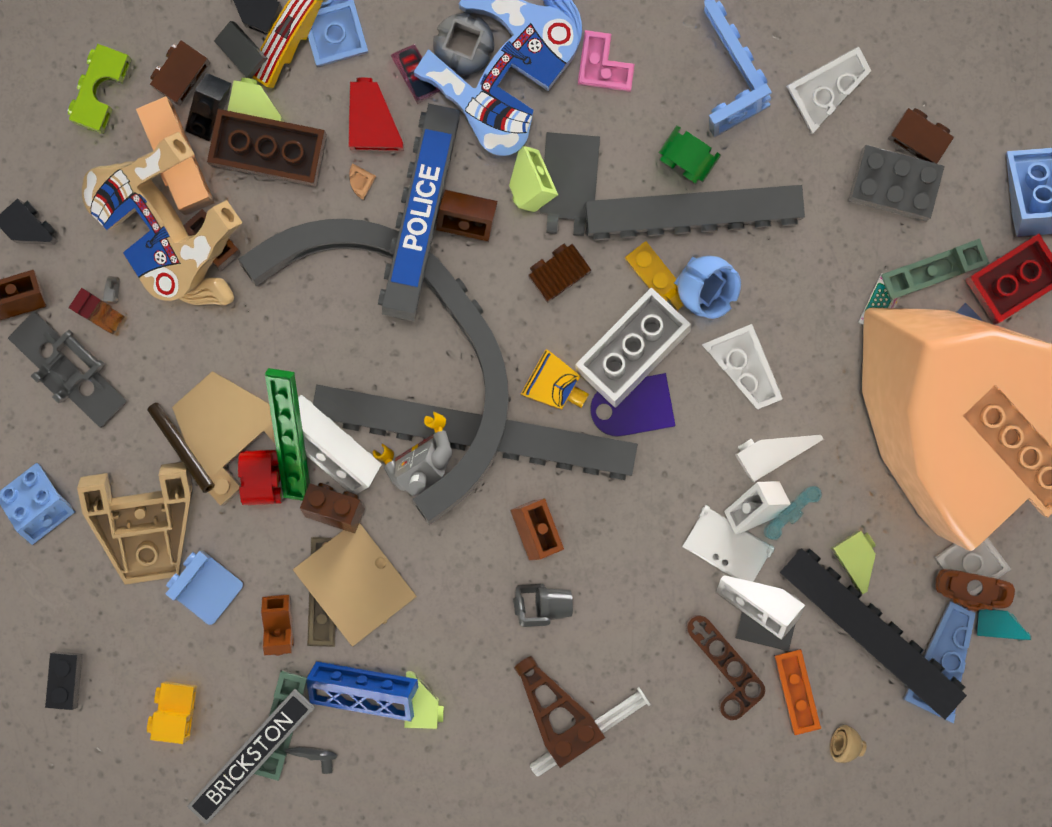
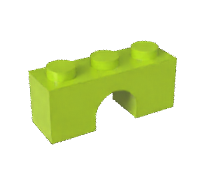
M97 44L95 50L91 49L87 58L89 67L86 75L82 74L78 81L77 89L80 91L77 99H73L68 108L69 120L72 123L104 134L113 109L109 105L98 101L97 89L105 81H115L123 84L132 60L129 55Z

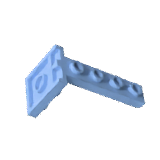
M705 0L704 12L751 90V92L747 89L739 93L735 97L736 100L730 104L722 103L711 110L709 130L713 137H716L770 107L769 101H771L770 94L772 92L767 85L768 82L761 69L756 71L752 61H754V58L747 46L743 48L738 39L741 37L734 24L729 25L725 19L727 13L720 1L715 2V0Z

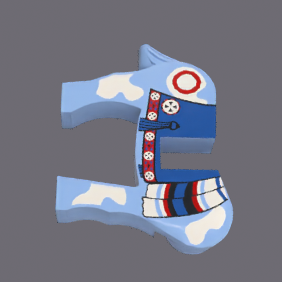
M461 0L459 2L460 10L465 13L486 15L497 20L508 30L512 37L490 61L476 88H472L429 49L414 70V76L437 87L446 99L452 101L460 108L485 150L499 156L514 154L527 142L534 110L498 87L509 68L512 67L545 90H550L574 58L582 36L580 13L572 0H543L545 6L535 5L524 0Z

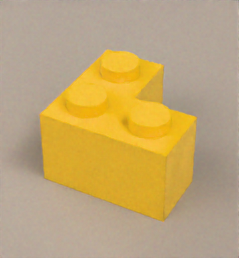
M163 682L161 687L156 688L154 703L158 704V710L152 716H149L147 723V733H151L150 740L184 744L190 740L197 686Z

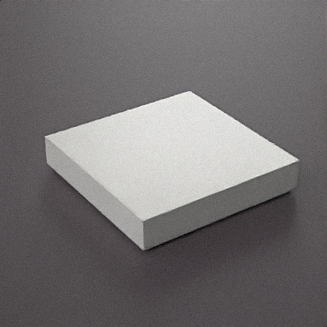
M989 538L971 551L953 543L934 557L942 569L958 570L999 579L1011 570ZM979 580L970 581L967 586L968 593L973 596L982 591L981 582Z

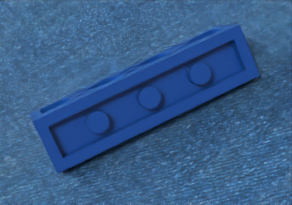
M317 661L307 677L306 683L311 704L410 722L414 717L412 699L418 689V679ZM316 689L323 690L329 696L317 695ZM341 694L349 695L354 701L346 700ZM366 699H374L380 705H372ZM392 703L403 704L405 710L397 709Z

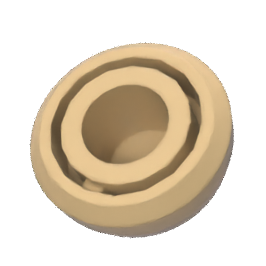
M847 725L840 726L834 732L830 743L832 758L838 763H847L855 760L858 756L862 757L867 748L866 742L861 739L859 733Z

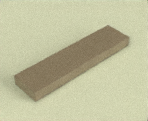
M311 537V555L321 548L324 542H328L332 538ZM309 592L307 646L335 647L336 625Z

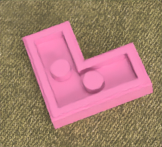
M585 30L578 85L631 92L635 64L609 61L611 34Z

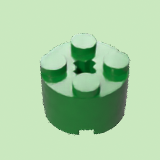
M676 125L658 152L662 155L660 161L672 169L676 165L683 169L684 173L682 176L694 184L698 180L704 182L721 157V154L717 152L713 156L710 154L712 149L710 146L687 131L683 135L680 134L681 127Z

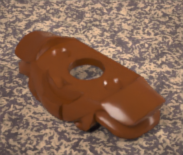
M950 569L940 570L936 577L937 592L952 599L954 603L964 606L969 611L977 612L978 610L1007 608L1014 599L1015 588L1013 584L1004 580ZM972 580H979L982 584V591L978 595H970L967 591L968 583Z

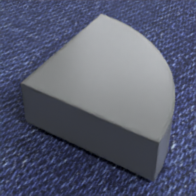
M107 277L103 296L104 302L117 304L119 277Z

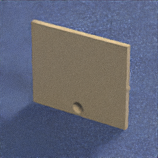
M360 523L356 533L345 530L341 531L330 541L324 542L321 548L292 569L352 647L381 624L387 623L391 616L417 597Z

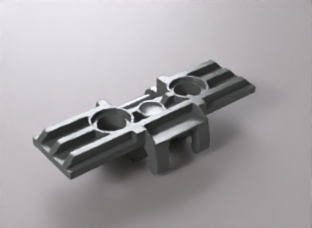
M33 311L8 339L40 369L34 372L31 377L37 383L42 382L54 394L52 398L57 403H61L69 397L94 423L102 428L127 400L98 373L105 363L102 360L98 361L73 337L74 333L71 330L66 331L60 336ZM51 343L53 344V353L46 359L41 355V348L44 344ZM66 345L90 368L85 374L61 352ZM86 380L91 381L94 385V391L89 396H83L79 390L80 384Z

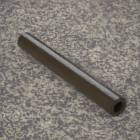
M153 403L150 405L147 411L203 493L211 491L215 484L160 404Z

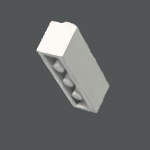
M302 395L298 396L306 456L348 492L357 495L368 488L382 464L371 453L354 441L350 435L340 429L329 417L317 409L311 401Z

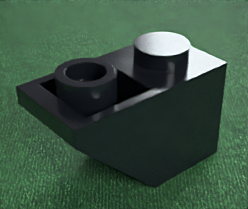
M233 0L244 26L266 36L282 10V6L277 0Z
M206 73L195 89L185 128L186 132L207 141L211 140L217 110H224L231 87L230 82Z
M17 198L0 213V228L12 241L16 243L55 245L58 242L53 236L56 233L54 228L46 220L41 223L35 216L38 213L37 209L28 200L23 203V201Z

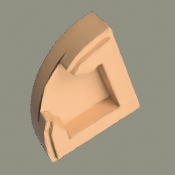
M352 163L349 171L350 184L354 193L364 201L376 176Z

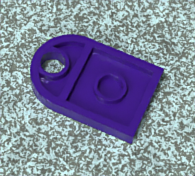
M666 373L645 377L616 408L598 391L591 402L590 413L595 426L601 432L610 436H626L676 426ZM607 404L611 407L612 415L609 419L602 420L597 416L596 409L599 405Z

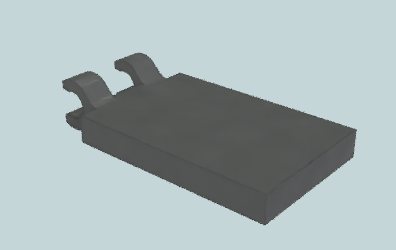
M546 132L544 163L558 193V196L540 208V214H548L546 233L557 234L558 218L574 219L573 235L584 236V204L586 201L595 200L600 136Z

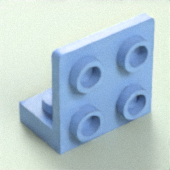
M35 463L0 490V505L16 532L31 545L75 513L72 506L57 493L38 463Z

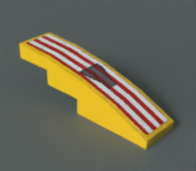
M288 0L260 48L268 59L252 77L253 79L268 88H274L283 65L291 63L300 39H307L323 0Z

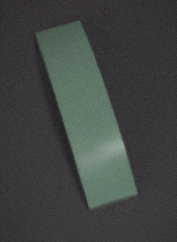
M977 239L924 260L884 273L881 277L890 300L988 265L989 261L981 240Z
M285 671L280 672L269 716L294 689L304 695L307 682L306 677ZM293 732L254 774L279 781L287 756L285 749H288L290 746Z

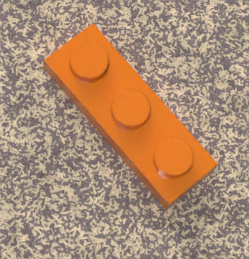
M797 649L774 655L794 735L821 729L802 650Z

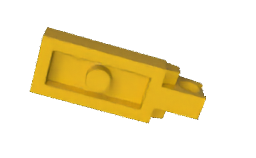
M647 241L625 257V260L648 289L652 287L664 300L669 301L676 311L684 306L678 293V286L674 284L676 281L675 276Z

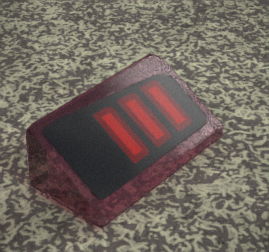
M415 44L391 54L392 60L417 104L441 92L434 85L414 76V70L422 60V56Z

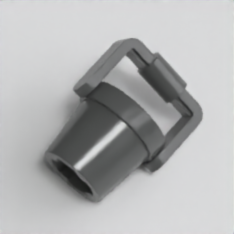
M526 584L516 587L513 604L515 615L518 616L519 624L522 627L547 626L551 623L550 620L572 617L573 599L571 590L547 589L544 584ZM521 593H536L537 618H525L524 598Z

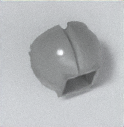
M458 13L449 16L437 27L439 34L433 38L434 53L448 67L455 70L456 74H474L482 70L489 63V53L494 52V37L490 27L482 18L477 17L474 19L469 13ZM456 27L479 35L471 57L448 48Z

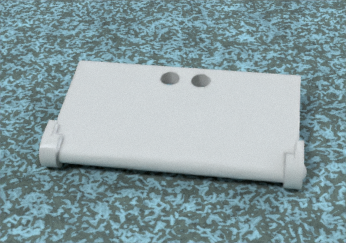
M705 505L701 509V513L698 516L699 519L682 547L733 578L753 582L766 559L774 552L775 546L769 545L748 531L735 534L728 519Z

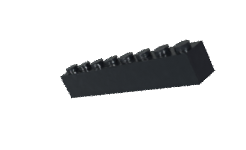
M801 548L780 571V574L938 715L946 720L967 696L963 692L966 687L954 676L949 680L942 673L945 668L934 658L928 661L923 657L921 653L924 649L915 641L911 640L909 643L900 636L903 631L891 621L887 625L880 618L883 613L872 603L866 606L859 600L862 594L852 585L846 588L839 582L841 576L830 566L827 569L823 568L818 563L821 558L810 548L805 552Z

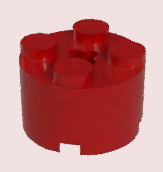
M255 450L239 453L238 478L241 481L239 493L242 505L281 504L282 491L281 487H279L281 479L276 450Z

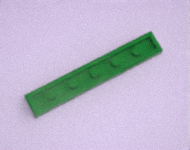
M268 368L265 373L283 498L303 501L310 479L295 373Z

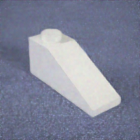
M821 435L764 439L754 443L751 438L738 446L740 452L735 454L751 482H755L824 439Z
M725 575L721 578L716 591L717 594L781 640L800 619L805 604L797 596L789 594L784 589Z

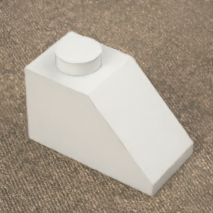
M780 481L757 482L724 512L734 533L740 534L774 519L791 503Z

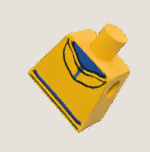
M547 349L544 351L521 392V396L560 410L563 409L567 400L582 408L589 394L576 387L580 375Z

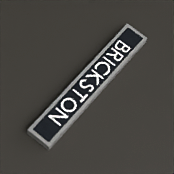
M294 689L187 807L207 825L315 707Z

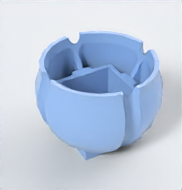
M692 256L674 282L678 286V293L684 306L695 315L710 319L719 318L732 309L730 302L737 301L741 289L739 273L727 261L715 256H702L699 258Z

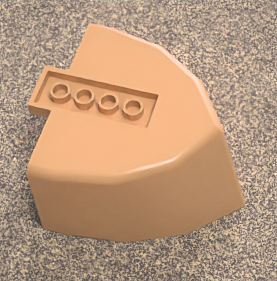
M868 308L864 313L862 394L881 458L923 521L936 535L971 551L986 540L1027 499L1043 516L1048 518L1052 514V344L950 310Z

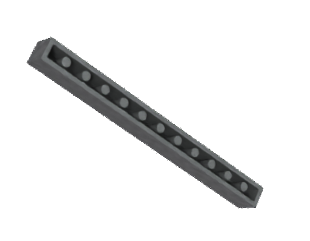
M317 384L313 405L332 421L343 423L344 429L359 431V426L370 428L369 433L385 436L386 431L397 433L396 438L412 441L413 436L421 437L424 440L434 434V429L425 425L424 418L429 416L434 419L433 412L439 413L446 418V425L443 431L447 433L450 447L465 451L466 446H471L483 416ZM507 420L498 452H503V458L519 461V456L530 457L529 463L545 466L546 461L557 462L556 468L572 471L573 466L583 467V473L599 475L600 470L610 472L609 478L625 480L626 475L632 476L638 444Z

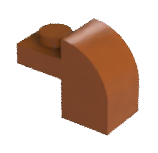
M289 595L262 597L261 615L264 628V656H279L292 653L294 636Z

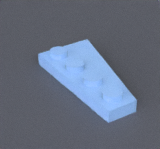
M949 601L923 657L928 661L934 658L945 668L942 673L949 680L954 676L961 682L976 613L966 610L964 607ZM908 688L903 698L904 700L941 717ZM955 710L946 718L947 721L954 723Z

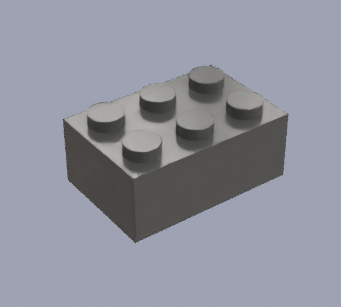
M865 145L860 154L848 201L927 222L932 216L945 166Z

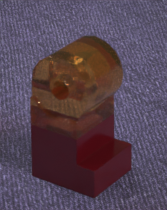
M83 288L80 289L68 307L111 334L115 333L125 317L113 309L112 306Z

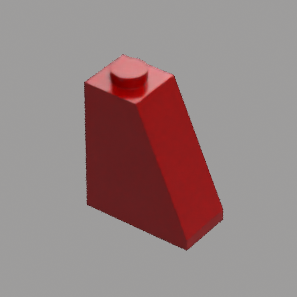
M366 77L356 78V82H350V150L404 151L403 141L378 83L373 82L372 78Z

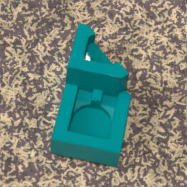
M979 610L977 636L1031 640L1032 636L1022 627L1017 618L1010 614L1009 611Z

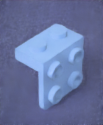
M199 551L197 554L192 552L183 563L186 568L179 576L176 573L166 586L169 590L165 594L173 601L178 600L208 625H212L241 591L243 582L206 552Z

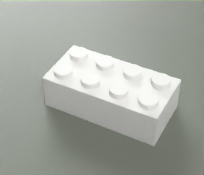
M651 287L575 364L576 371L616 408L691 332V324Z

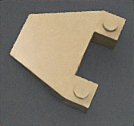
M212 371L180 399L172 409L186 444L215 484L214 488L209 491V494L220 506H224L239 493V487H241L239 481L226 466L264 432L274 443L275 439L269 403Z
M183 462L161 465L159 471L161 491L112 498L107 473L80 477L77 490L82 514L125 585L172 578L176 573L179 575L193 487L190 472Z

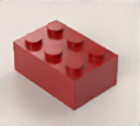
M1040 234L1033 236L965 279L993 325L1002 322L1052 290V253Z

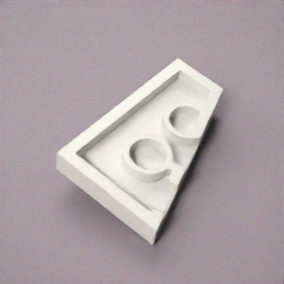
M859 47L787 85L811 133H814L820 127L819 125L833 113L846 96L871 72Z
M753 324L702 344L757 409L783 399Z

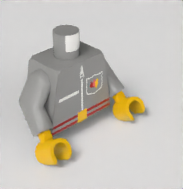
M433 412L434 419L429 416L424 418L425 425L434 429L435 433L397 456L395 461H392L394 451L386 445L381 444L384 448L382 455L378 451L373 450V456L385 464L384 469L393 485L402 491L407 490L412 496L422 493L426 488L439 481L444 476L449 460L452 457L447 433L443 431L446 425V418L436 412Z

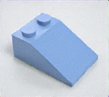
M1052 148L1007 151L1006 159L1011 213L1016 236L1052 234Z

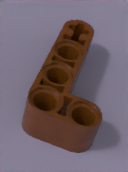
M694 615L688 619L686 631L734 687L721 698L718 706L720 713L726 719L737 720L764 697L765 686L706 617ZM695 621L699 623L705 622L703 629L708 635L712 631L715 633V635L707 638L703 645L700 642L705 639L702 634L692 632L695 628L693 625ZM718 640L723 643L724 649L720 655L715 656L710 653L709 646L713 641ZM733 661L741 664L742 669L737 676H730L727 672L729 663ZM750 682H756L759 685V692L753 697L747 696L745 693V687ZM736 700L738 702L739 708L735 714L730 715L725 712L724 706L727 701Z

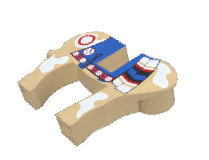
M179 132L164 138L153 152L138 158L136 161L110 166H98L85 174L82 183L83 203L87 211L106 230L122 223L136 211L150 229L148 233L126 249L123 254L145 289L152 296L164 301L180 299L193 305H228L234 301L233 292L224 279L204 278L212 262L222 253L230 235L243 223L226 200L207 211L205 221L196 235L188 236L177 213L163 193L152 182V179L195 155Z

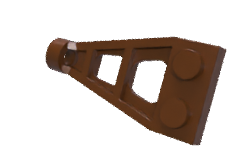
M532 656L527 657L514 667L522 679L544 745L559 768H562L606 738L593 717L537 666ZM534 669V673L532 676L525 675L526 673ZM542 685H547L557 696V701L547 708L541 707L535 694L536 689ZM559 707L568 710L576 720L575 725L562 734H556L553 731L549 720L551 712Z

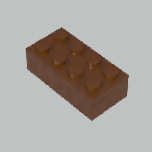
M218 109L207 163L213 167L316 187L327 134L322 129Z

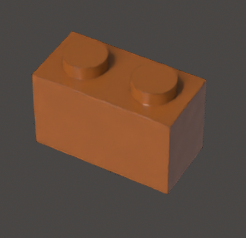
M545 498L530 501L510 510L529 560L543 559L564 550Z

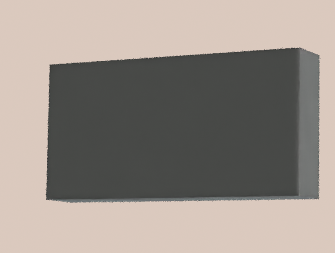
M230 21L214 40L246 78H252L268 59L236 22Z
M741 612L735 638L789 651L795 625L781 640L744 612Z

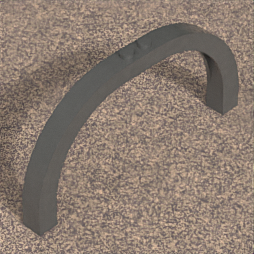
M325 219L312 221L275 234L238 258L240 266L254 285L258 286L292 262L321 251L358 249L378 253L393 259L394 254H390L392 238H398L399 231L363 220ZM431 252L428 258L424 282L433 291L473 347L483 373L485 404L476 437L463 458L449 473L413 498V504L428 525L435 522L464 500L485 476L497 455L503 439L508 411V380L505 363L499 345L481 315L484 313L483 309L475 299L471 301L465 294L468 290L461 279L457 278L455 280L446 267Z

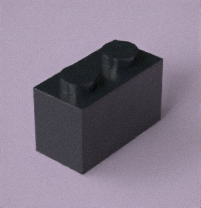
M56 651L50 653L45 708L64 710L78 708L83 654Z

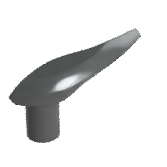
M308 747L285 749V753L294 756L304 757L311 761L321 760L322 774L333 773L332 760L337 758L335 753L324 749Z

